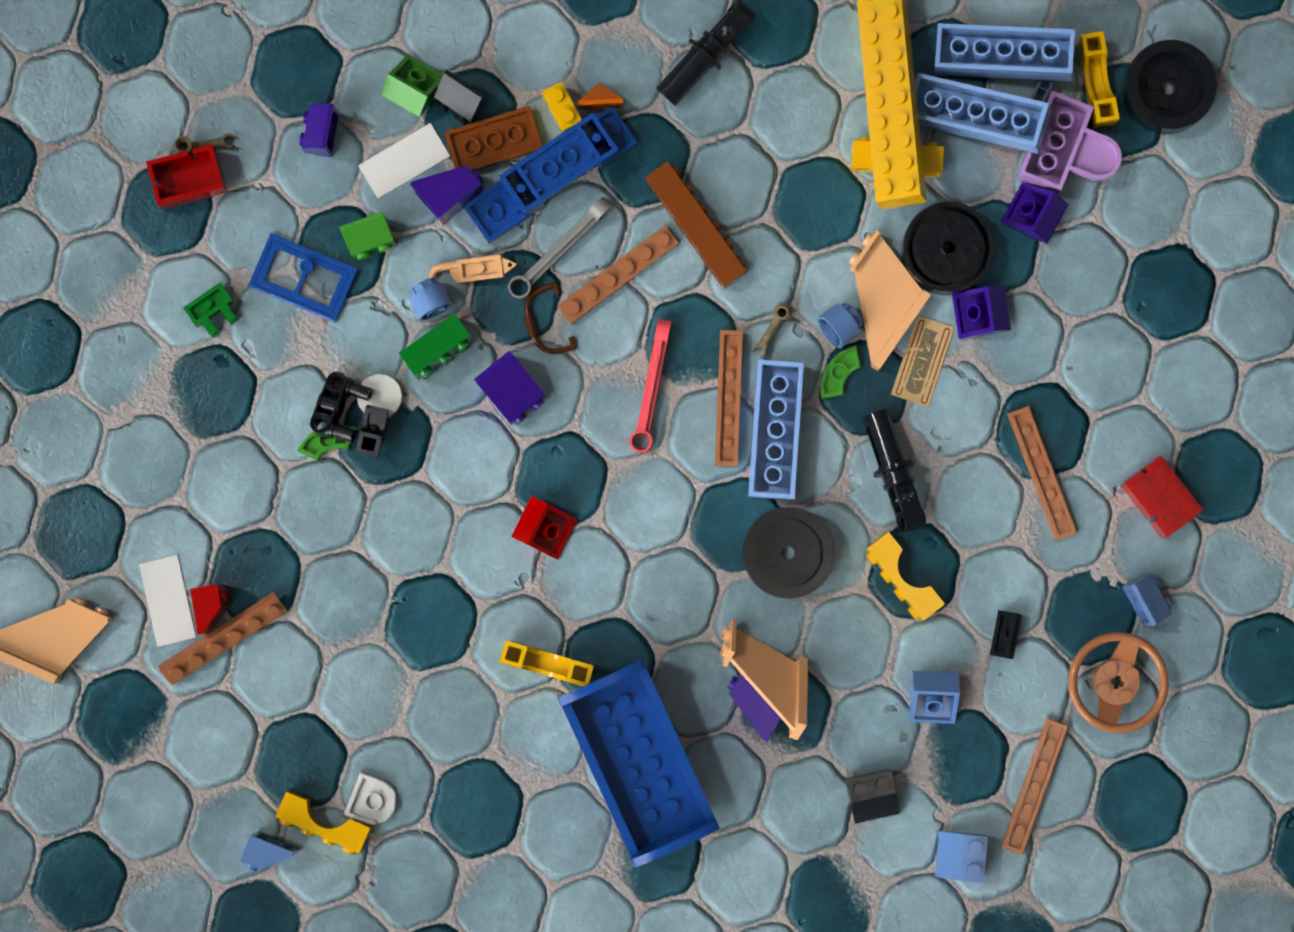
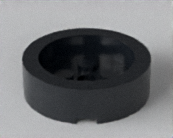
M1163 40L1144 48L1129 64L1121 86L1122 99L1130 117L1144 129L1162 134H1175L1195 125L1209 111L1216 96L1217 80L1211 62L1197 47L1184 41ZM1162 84L1173 86L1172 94H1164L1161 90Z
M958 202L936 203L919 212L907 227L901 244V258L904 267L919 287L938 295H953L973 287L986 274L994 256L993 234L982 215L973 208ZM946 241L952 242L955 246L954 252L947 254L944 252L942 244Z
M796 507L777 508L758 518L748 530L742 549L743 564L752 582L763 592L784 599L802 597L819 588L829 576L835 557L834 542L826 525L813 513ZM784 547H791L794 550L792 559L786 560L782 557L781 551Z

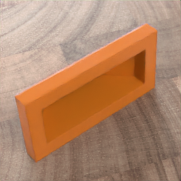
M600 82L578 100V110L606 109L611 106L623 108V98Z

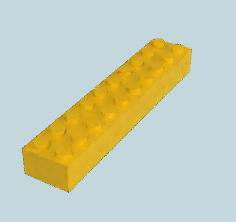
M857 0L876 203L882 210L925 203L927 198L907 0Z

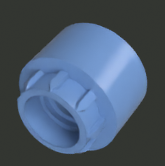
M433 277L423 280L411 288L410 293L412 297L409 300L419 321L436 317L454 305L445 283H440L437 278Z
M843 303L842 305L835 304L817 318L822 332L837 348L844 347L860 334V329L863 325L859 313L848 303Z

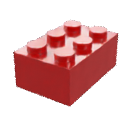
M212 144L192 149L193 154L197 157L196 159H193V156L188 151L146 162L150 180L155 184L152 187L156 203L162 210L227 193L217 149Z
M1162 456L1155 457L1142 467L1139 472L1134 473L1120 484L1146 519L1153 516L1157 518L1149 523L1162 539L1168 538L1203 511Z

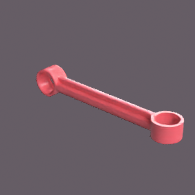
M658 318L637 429L630 437V446L637 453H645L652 446L650 428L672 322L669 320ZM639 433H643L649 438V445L643 450H638L633 445V438Z

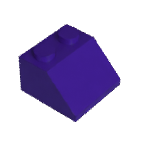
M310 104L309 111H305L303 122L306 124L305 133H301L299 145L302 146V150L305 153L326 157L332 156L339 119V112L334 104Z
M1021 183L1001 222L1031 239L1048 244L1069 204L1056 192Z
M985 286L952 295L959 339L993 335L1011 330L1004 286Z

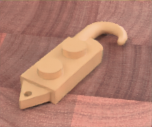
M503 255L442 262L431 268L429 278H436L437 273L443 271H450L453 280L458 283L504 278L505 274L517 266V263L503 258Z

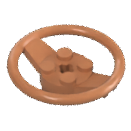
M1111 632L1093 638L1078 651L1070 666L1068 689L1075 709L1089 724L1110 733H1127L1146 726L1159 714L1167 699L1169 677L1163 658L1149 642L1134 634ZM1119 641L1110 659L1098 665L1092 674L1091 685L1098 696L1097 717H1095L1084 706L1078 693L1077 677L1079 668L1085 657L1093 649L1104 643ZM1140 647L1152 658L1157 667L1160 679L1159 693L1154 705L1143 717L1130 723L1117 724L1123 704L1130 703L1139 690V672L1134 666L1138 648ZM1118 676L1121 683L1120 686L1114 689V684L1110 683V681Z

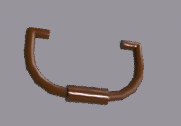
M553 282L533 290L526 299L524 305L525 316H523L529 337L533 339L539 349L549 354H562L575 350L577 346L574 336L568 338L569 346L557 349L544 346L537 337L538 332L533 315L530 314L531 301L537 294L549 289H554L556 296L561 294L558 283Z

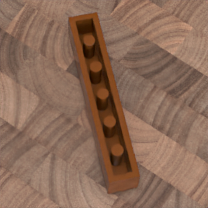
M667 161L645 177L646 182L724 290L746 274L744 268L747 265L741 256L736 257L732 252L734 247L727 237L723 239L719 234L721 229L714 219L709 220L705 214L708 211L701 201L696 202L692 196L695 193L691 186L681 181L679 178L681 173L674 164L671 166Z

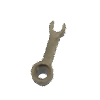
M227 133L218 139L192 142L188 137L180 136L174 141V149L177 153L188 151L191 154L192 149L212 144L215 148L231 150L235 148V145H227L225 140L234 136L231 133ZM182 146L188 147L186 150H181Z
M782 302L776 305L774 308L775 317L769 328H767L759 343L752 347V353L756 347L763 348V354L760 358L765 356L767 352L766 347L782 321L788 320L791 317L792 308L788 303ZM780 308H784L787 313L785 316H781L779 314Z

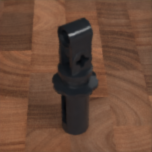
M737 0L710 32L705 30L702 33L703 37L698 41L691 38L688 40L692 45L690 47L691 50L665 79L660 82L656 89L676 106L710 67L713 68L714 66L718 70L722 68L718 62L719 58L723 54L726 55L728 53L726 49L728 45L754 20L756 14L742 0ZM723 26L727 28L730 26V28L728 29L730 34L728 36L725 34L722 35L724 32L722 30Z
M879 410L864 416L862 419L879 466L877 471L873 473L874 478L883 479V488L888 493L899 530L907 532L925 527L926 516L921 508L913 484L915 481L914 477L909 472V468L915 465L914 460L904 458L889 410Z

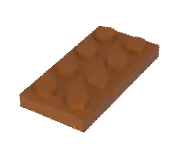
M530 106L444 132L455 169L462 166H467L470 170L473 168L475 170L483 169L531 154L542 147Z

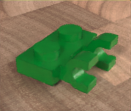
M221 282L183 308L197 328L203 325L212 337L220 333L211 320L219 312H222L231 325L239 320L229 307V305L234 303V300Z

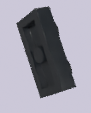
M998 610L990 655L1009 659L1014 658L1022 614Z

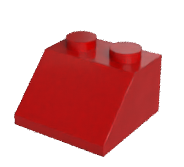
M531 496L511 537L558 560L578 519Z
M215 584L190 589L198 635L212 632L229 608L228 602H231V594L229 588L226 589L225 585Z

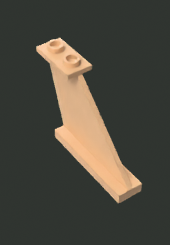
M876 230L874 235L870 233L867 235L862 243L865 248L861 253L856 251L849 263L852 264L850 271L854 272L871 367L879 371L931 294L925 290L922 291L881 237L880 232Z
M75 597L74 600L67 599L65 605L0 629V661L52 684H59L63 676L61 674L109 622H112L113 617L108 615L109 611L96 606L95 609L88 607V602L78 597Z
M732 619L729 626L724 627L721 639L724 640L720 655L723 656L722 666L727 667L729 662H731L789 727V738L798 740L807 726L808 659L799 656L796 662L736 628L737 620Z

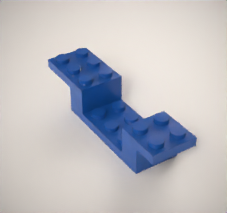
M613 106L597 116L591 113L499 175L500 181L463 207L488 244H490L545 207L544 201L596 166H599L600 169L636 146L638 142Z

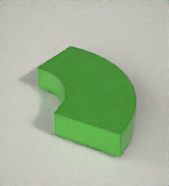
M856 346L843 350L827 365L821 379V400L844 395L846 378L853 371L861 368Z
M346 426V427H349V428H352V429H355L356 431H358V429H356V428H353V427H350V426ZM313 432L301 443L297 451L319 461L322 455L331 449L342 448L349 450L351 442L336 437L333 439H323Z

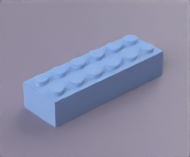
M938 23L935 75L1071 82L1075 29Z
M917 74L915 86L919 126L1039 154L1052 112L1049 103L926 74Z
M758 359L748 497L792 501L795 499L804 363Z

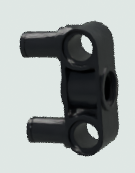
M332 372L327 377L322 392L317 399L316 407L310 420V427L320 438L333 439L336 437L353 443L357 431L340 425L338 423L339 418L344 411L348 397L354 396L369 401L373 389L355 383L352 378L345 376L341 372ZM344 381L340 388H334L336 382ZM321 422H327V426L324 429H317Z

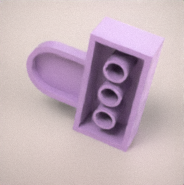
M1051 91L1046 99V103L1050 104L1052 112L1039 154L1025 152L1015 179L1059 194L1069 172L1092 181H1103L1113 176L1121 165V150L1112 138L1086 128L1094 107Z

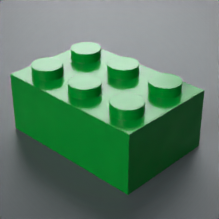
M454 313L399 352V355L418 380L421 378L425 380L435 373L433 369L439 365L444 367L453 360L452 356L457 352L462 354L471 348L470 343L473 342V339Z

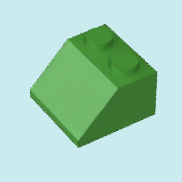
M407 54L388 74L381 95L390 102L396 103L410 113L420 117L433 101V96L443 74Z
M383 212L339 227L353 259H367L371 256L370 253L378 250L379 253L386 252L392 249V245L396 244L388 220Z

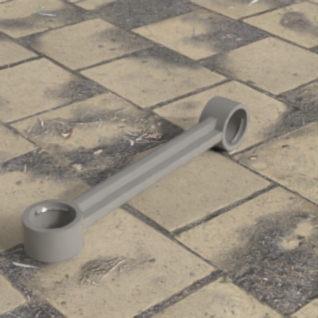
M604 196L601 197L589 209L588 213L523 276H516L510 280L508 284L510 294L518 300L526 299L532 291V285L593 225L603 219L611 211L613 205ZM524 280L528 284L527 293L520 296L514 294L512 286L515 281Z

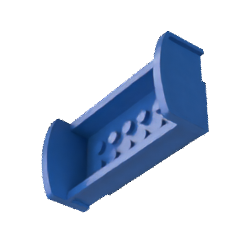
M641 655L637 657L638 661L564 695L562 692L557 693V699L564 710L631 856L634 867L644 865L670 854L719 829L717 820Z

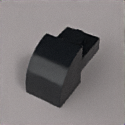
M372 405L365 407L356 452L375 457L379 456L386 435L389 409Z

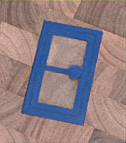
M270 233L248 287L336 322L358 269Z

